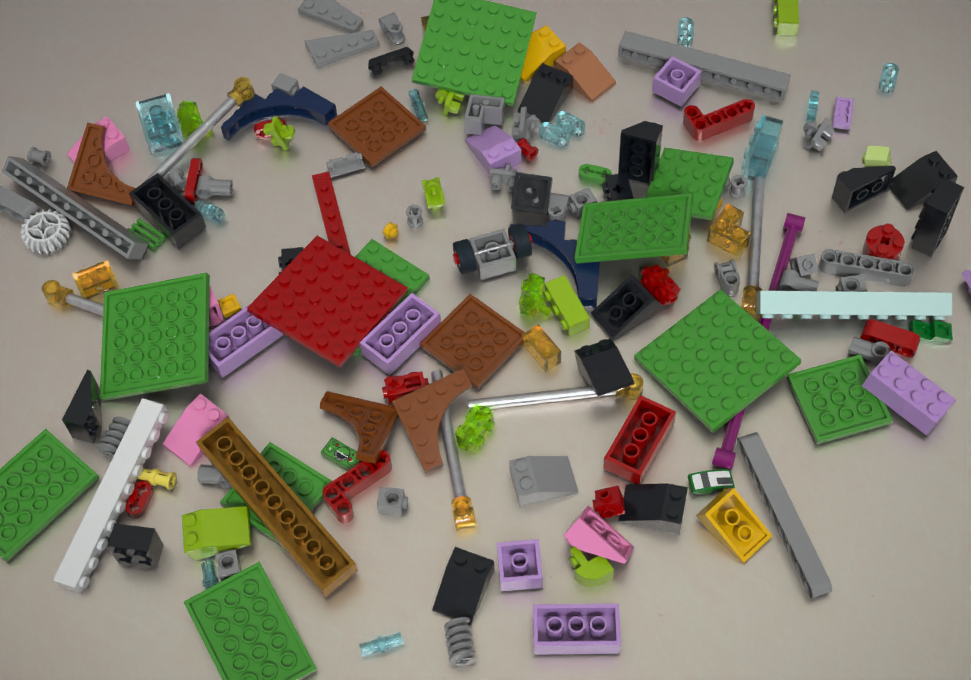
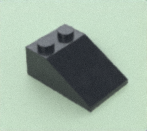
M542 63L531 80L518 108V112L521 113V107L526 106L528 114L536 115L542 123L548 125L573 90V75Z
M934 151L919 158L893 177L890 189L904 207L909 210L924 203L927 196L930 197L932 195L931 191L935 183L939 184L942 178L956 183L958 176L941 155Z
M895 166L852 168L839 173L832 199L846 213L889 191L896 170Z
M631 274L591 314L613 339H616L649 319L662 305Z
M603 339L598 343L585 345L580 349L574 350L578 370L597 396L635 384L617 346L611 339Z
M87 370L62 421L72 438L94 444L96 438L102 432L100 388L92 372Z
M669 483L626 485L623 497L625 514L620 515L619 523L680 534L688 487Z
M455 547L446 566L432 611L452 619L468 617L470 618L468 625H472L495 571L494 560Z

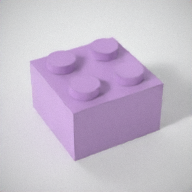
M672 56L653 78L652 92L682 107L699 87L702 71Z
M539 539L497 543L501 591L543 588Z

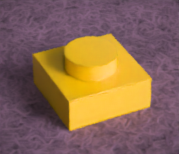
M234 293L217 300L224 318L237 314L242 310Z

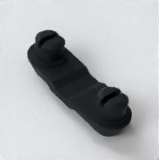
M404 47L369 60L368 69L372 70L374 76H377L383 72L381 67L389 62L404 60V64L409 65V62L412 64L415 60L413 58L414 52L409 47Z

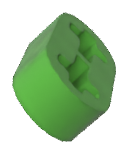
M591 164L581 165L578 173L581 181L601 186L605 183V178L601 177L603 175H612L610 169Z

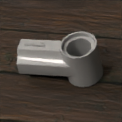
M201 175L198 179L196 195L200 198L208 199L212 195L231 196L233 194L232 180L214 179L209 175Z
M788 269L783 271L778 289L779 291H817L819 281L801 277L796 271Z
M854 337L848 353L853 355L861 354L862 358L870 360L872 365L877 366L887 356L890 349L884 342L872 343Z
M201 464L198 468L197 480L199 483L219 484L224 488H232L213 465Z

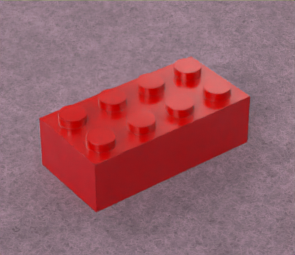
M640 395L606 453L603 469L634 484H641L675 423L676 411Z

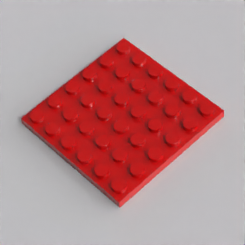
M317 235L247 307V311L341 368L360 346V342L382 322L406 295L408 287Z

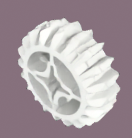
M51 208L47 212L43 209L40 213L36 211L35 215L29 214L30 219H24L25 224L21 225L20 235L22 242L26 248L33 253L38 252L40 255L43 252L47 254L50 251L56 252L57 248L62 249V244H67V239L70 238L71 228L69 221L63 214H60L57 210L53 211Z

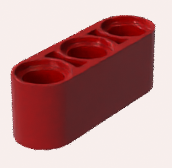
M869 319L865 322L860 339L872 343L884 342L889 346L890 351L908 358L916 355L920 343V336L918 334L874 319Z

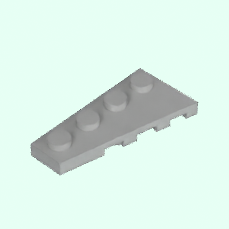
M304 0L298 8L299 14L348 33L358 32L364 24L362 18L335 0Z
M373 30L305 41V45L317 68L380 45Z

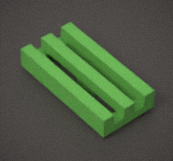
M138 218L136 220L137 223H133L131 225L132 228H128V230L147 242V247L155 251L166 240L165 235ZM137 230L138 232H140L141 234H143V235H144L145 237H147L148 239L154 241L155 244L151 243L150 241H148L147 239H145L144 237H142L141 235H139V234L136 233L135 231Z

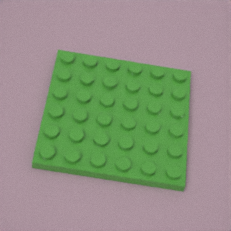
M434 0L413 73L412 83L466 96L474 94L505 98V105L513 107L537 12L487 0Z
M208 273L104 292L100 377L101 400L106 401L208 383L210 275Z
M721 289L634 355V359L712 433L801 364V359Z

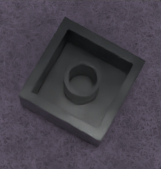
M516 172L511 210L548 215L553 178Z
M114 523L108 543V548L120 565L130 566V564L145 569L158 567L164 546L155 528Z

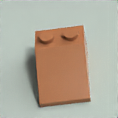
M580 42L555 60V68L573 75V88L591 102L616 84L615 79L594 53Z

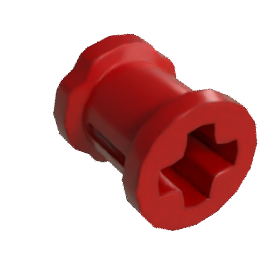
M523 138L517 143L526 160L532 161L537 156L539 149L531 146L527 139Z

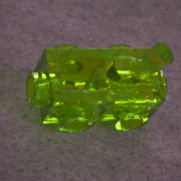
M182 101L177 109L178 122L181 125V130H183L182 135L188 138L203 123V120H201L196 102Z
M531 273L528 274L527 279L523 280L521 284L522 295L519 300L521 314L534 318L539 311L547 317L552 312L551 309L543 304L545 302V299H543L544 277Z
M476 404L473 410L468 411L463 425H459L455 432L458 446L465 451L471 449L474 451L476 447L480 448L483 445L486 431L491 432L495 425L493 412L489 408Z

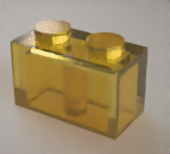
M108 260L72 274L81 296L87 299L119 287Z
M539 325L523 333V347L545 372L561 363V350Z

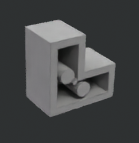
M470 94L464 116V133L482 135L485 124L502 125L505 115V98Z

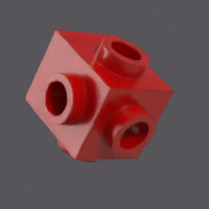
M619 486L595 491V499L592 500L595 512H599L601 518H611L625 514L624 498Z

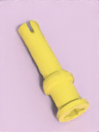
M143 468L141 476L137 479L147 481L152 486L160 485L172 490L176 484L177 474L175 472H162L158 468L153 470Z

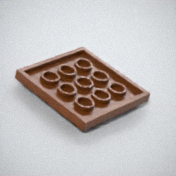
M382 86L328 122V128L354 152H361L363 160L372 168L426 130V125Z
M469 294L420 343V347L453 372L464 368L472 386L479 389L528 339V334L472 294Z

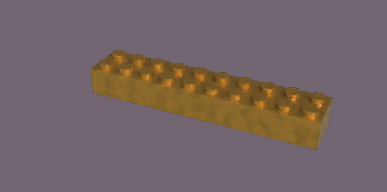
M229 417L196 441L200 451L325 597L358 571L356 563Z

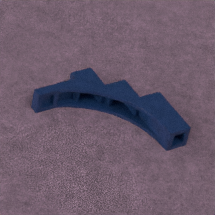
M304 86L293 97L276 88L266 99L249 90L238 101L240 108L222 124L221 130L223 137L229 141L242 128L257 121L276 116L307 118L327 127L328 122L337 117V110L334 103Z
M547 220V226L525 225L528 233L531 235L532 244L538 245L554 254L570 271L577 287L578 298L583 307L596 308L600 262L576 264L574 258L577 240H565L566 222Z

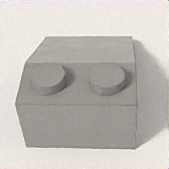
M527 456L509 460L510 474L519 507L578 493L568 456Z

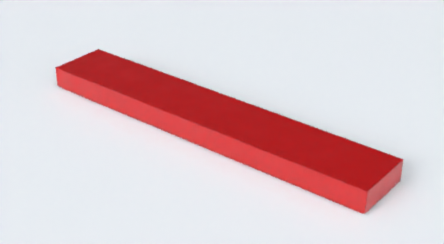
M328 171L312 175L328 242L351 255L330 173Z

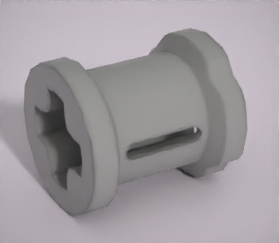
M31 147L28 151L27 159L31 163L38 162L42 166H48L51 161L50 151H40L36 147Z
M179 168L171 170L168 173V178L172 181L173 188L178 192H182L185 190L187 180L183 177V170Z
M735 175L731 178V187L729 189L731 197L736 199L744 197L747 179L744 176Z
M419 205L407 207V224L411 228H419L423 224L422 209Z

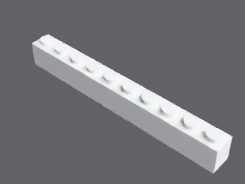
M144 398L141 399L53 579L60 587L82 594L83 590L88 586L90 575L98 566L102 551L107 547L108 538L113 530L114 523L117 524L119 515L123 513L127 498L133 493L134 484L143 472V465L146 459L151 455L153 444L159 439L160 430L168 420L169 412L163 404Z

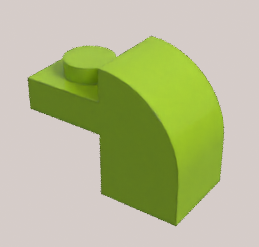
M576 546L570 549L568 560L575 569L574 579L581 585L597 587L614 577V569L606 558L597 556L588 561Z

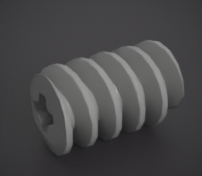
M123 417L113 418V423L108 427L109 430H106L101 443L97 445L98 451L109 460L113 459L131 420Z
M468 617L455 618L444 625L446 643L449 648V663L455 666H468L476 662L475 658H470L475 655V651L469 650V648L474 646V642L468 641L473 636L470 633H466L471 630V626L465 625L470 622Z

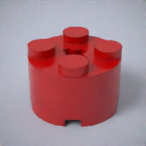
M887 223L873 227L867 233L862 254L899 260L905 244L903 235L892 224Z

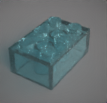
M169 93L136 102L151 154L179 147L184 142Z
M762 115L760 122H756L754 127L755 133L751 135L749 145L751 146L746 148L743 157L742 170H744L743 176L745 178L754 180L755 177L761 176L765 182L779 144L783 120Z

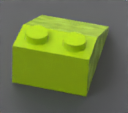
M247 506L202 509L182 515L184 553L195 561L215 556V554H219L223 550H235L252 545L249 508Z

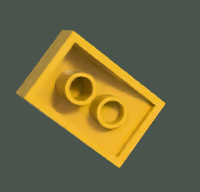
M547 25L532 32L521 74L523 82L533 78L542 63L553 67L555 66V60L566 53V45Z
M735 488L724 489L696 515L705 528L742 563L747 561L773 536Z

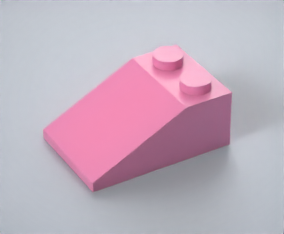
M108 116L94 123L106 128L104 153L107 163L130 151L125 136ZM83 136L67 152V156L73 163H75Z
M200 394L186 407L163 442V446L188 466L192 467L204 455L196 441L229 416Z
M589 506L576 517L563 535L571 546H576L579 550L623 564L627 562L634 549L631 543Z

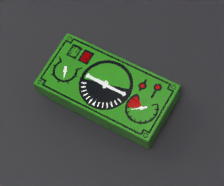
M333 437L321 450L322 456L348 471L362 462L356 459V450Z

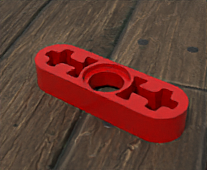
M201 158L191 159L184 197L189 203H196L197 201L196 188L198 179L203 172V161Z

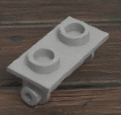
M361 152L346 155V158L343 159L342 157L329 159L330 161L326 162L330 176L335 177L365 168Z

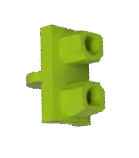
M441 89L437 90L435 97L438 99V103L442 104L445 102L442 115L447 116L448 112L458 114L461 103L453 101V99L463 101L464 95L450 91L448 93Z
M278 116L272 118V123L264 125L263 132L266 136L272 135L271 143L273 146H281L283 150H288V142L294 138L295 129L291 125H283Z
M440 178L421 180L428 209L431 208V211L441 210L442 206H446Z

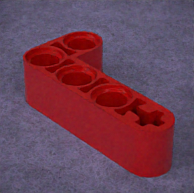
M743 99L706 115H703L697 106L689 105L684 109L683 125L694 140L703 141L750 122L753 119L755 103L750 99Z
M382 450L376 464L362 461L323 488L322 495L325 504L340 523H349L354 518L353 507L349 500L391 472L392 462L389 453ZM365 472H369V473H370V474L367 475V476H363V475H362V474L365 473ZM349 483L353 484L350 487H345ZM331 495H337L334 498H329ZM348 509L347 512L340 513L341 510Z

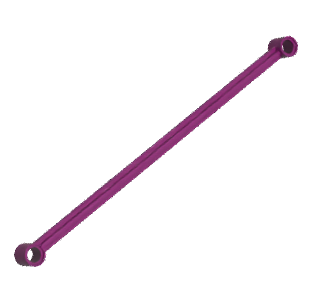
M787 213L783 229H786V233L768 291H779L778 286L784 270H787L797 232L802 233L806 217ZM761 315L759 323L769 330L772 318H762ZM745 408L729 420L721 448H716L712 465L732 470L736 457V452H733Z

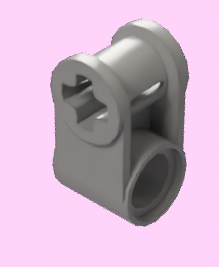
M395 12L378 19L381 29L393 44L404 42L403 25Z
M551 193L548 221H564L568 209L569 195Z
M734 259L726 263H714L715 275L722 291L728 296L736 295L739 291L740 276Z

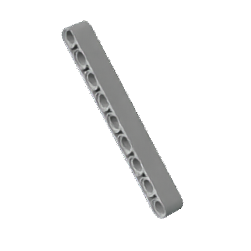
M757 432L737 438L738 449L810 598H815L832 592L830 579L761 437Z

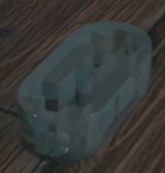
M684 17L678 23L677 41L679 45L689 47L693 42L694 22L691 18Z
M887 63L883 67L879 82V90L883 93H891L895 88L899 68L894 63Z
M810 91L806 120H816L819 91Z
M565 111L556 114L555 125L559 129L575 137L582 136L585 133V122Z
M544 122L540 125L539 136L542 139L559 147H565L569 144L570 134L567 130L550 122Z
M197 200L194 204V207L202 214L204 219L220 224L226 216V213L221 208L201 200Z

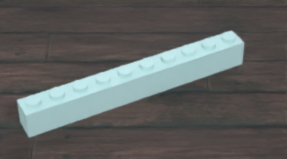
M757 291L756 315H762V318L766 319L774 318V315H781V319H793V315H800V319H812V315H819V319H831V315H838V319H850V316H857V319H869V316H876L878 320H886L888 316H895V320H907V316H914V320H926V316H933V320H945V316H952V293Z

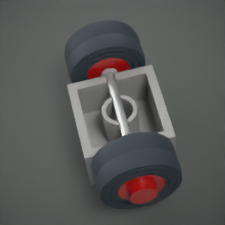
M518 224L508 228V236L505 229L469 238V240L463 239L453 243V260L461 274L477 270L481 280L516 271V259L532 255V238L525 225Z

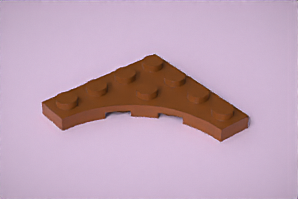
M87 122L67 188L75 193L134 207L129 193L135 188L121 182L111 171L104 153L106 128Z
M464 368L392 401L425 473L443 465L439 452L438 431L446 409L459 395L472 388Z
M326 391L320 401V409L340 416L355 430L359 439L356 459L376 464L399 418L395 407Z

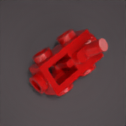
M659 265L645 267L641 272L643 276L641 279L642 284L656 297L661 305L673 304L677 300L681 288L668 276L670 273L669 269H662Z
M422 371L410 372L402 376H388L384 379L385 387H382L384 399L388 398L389 403H392V401L428 385V378L423 377Z

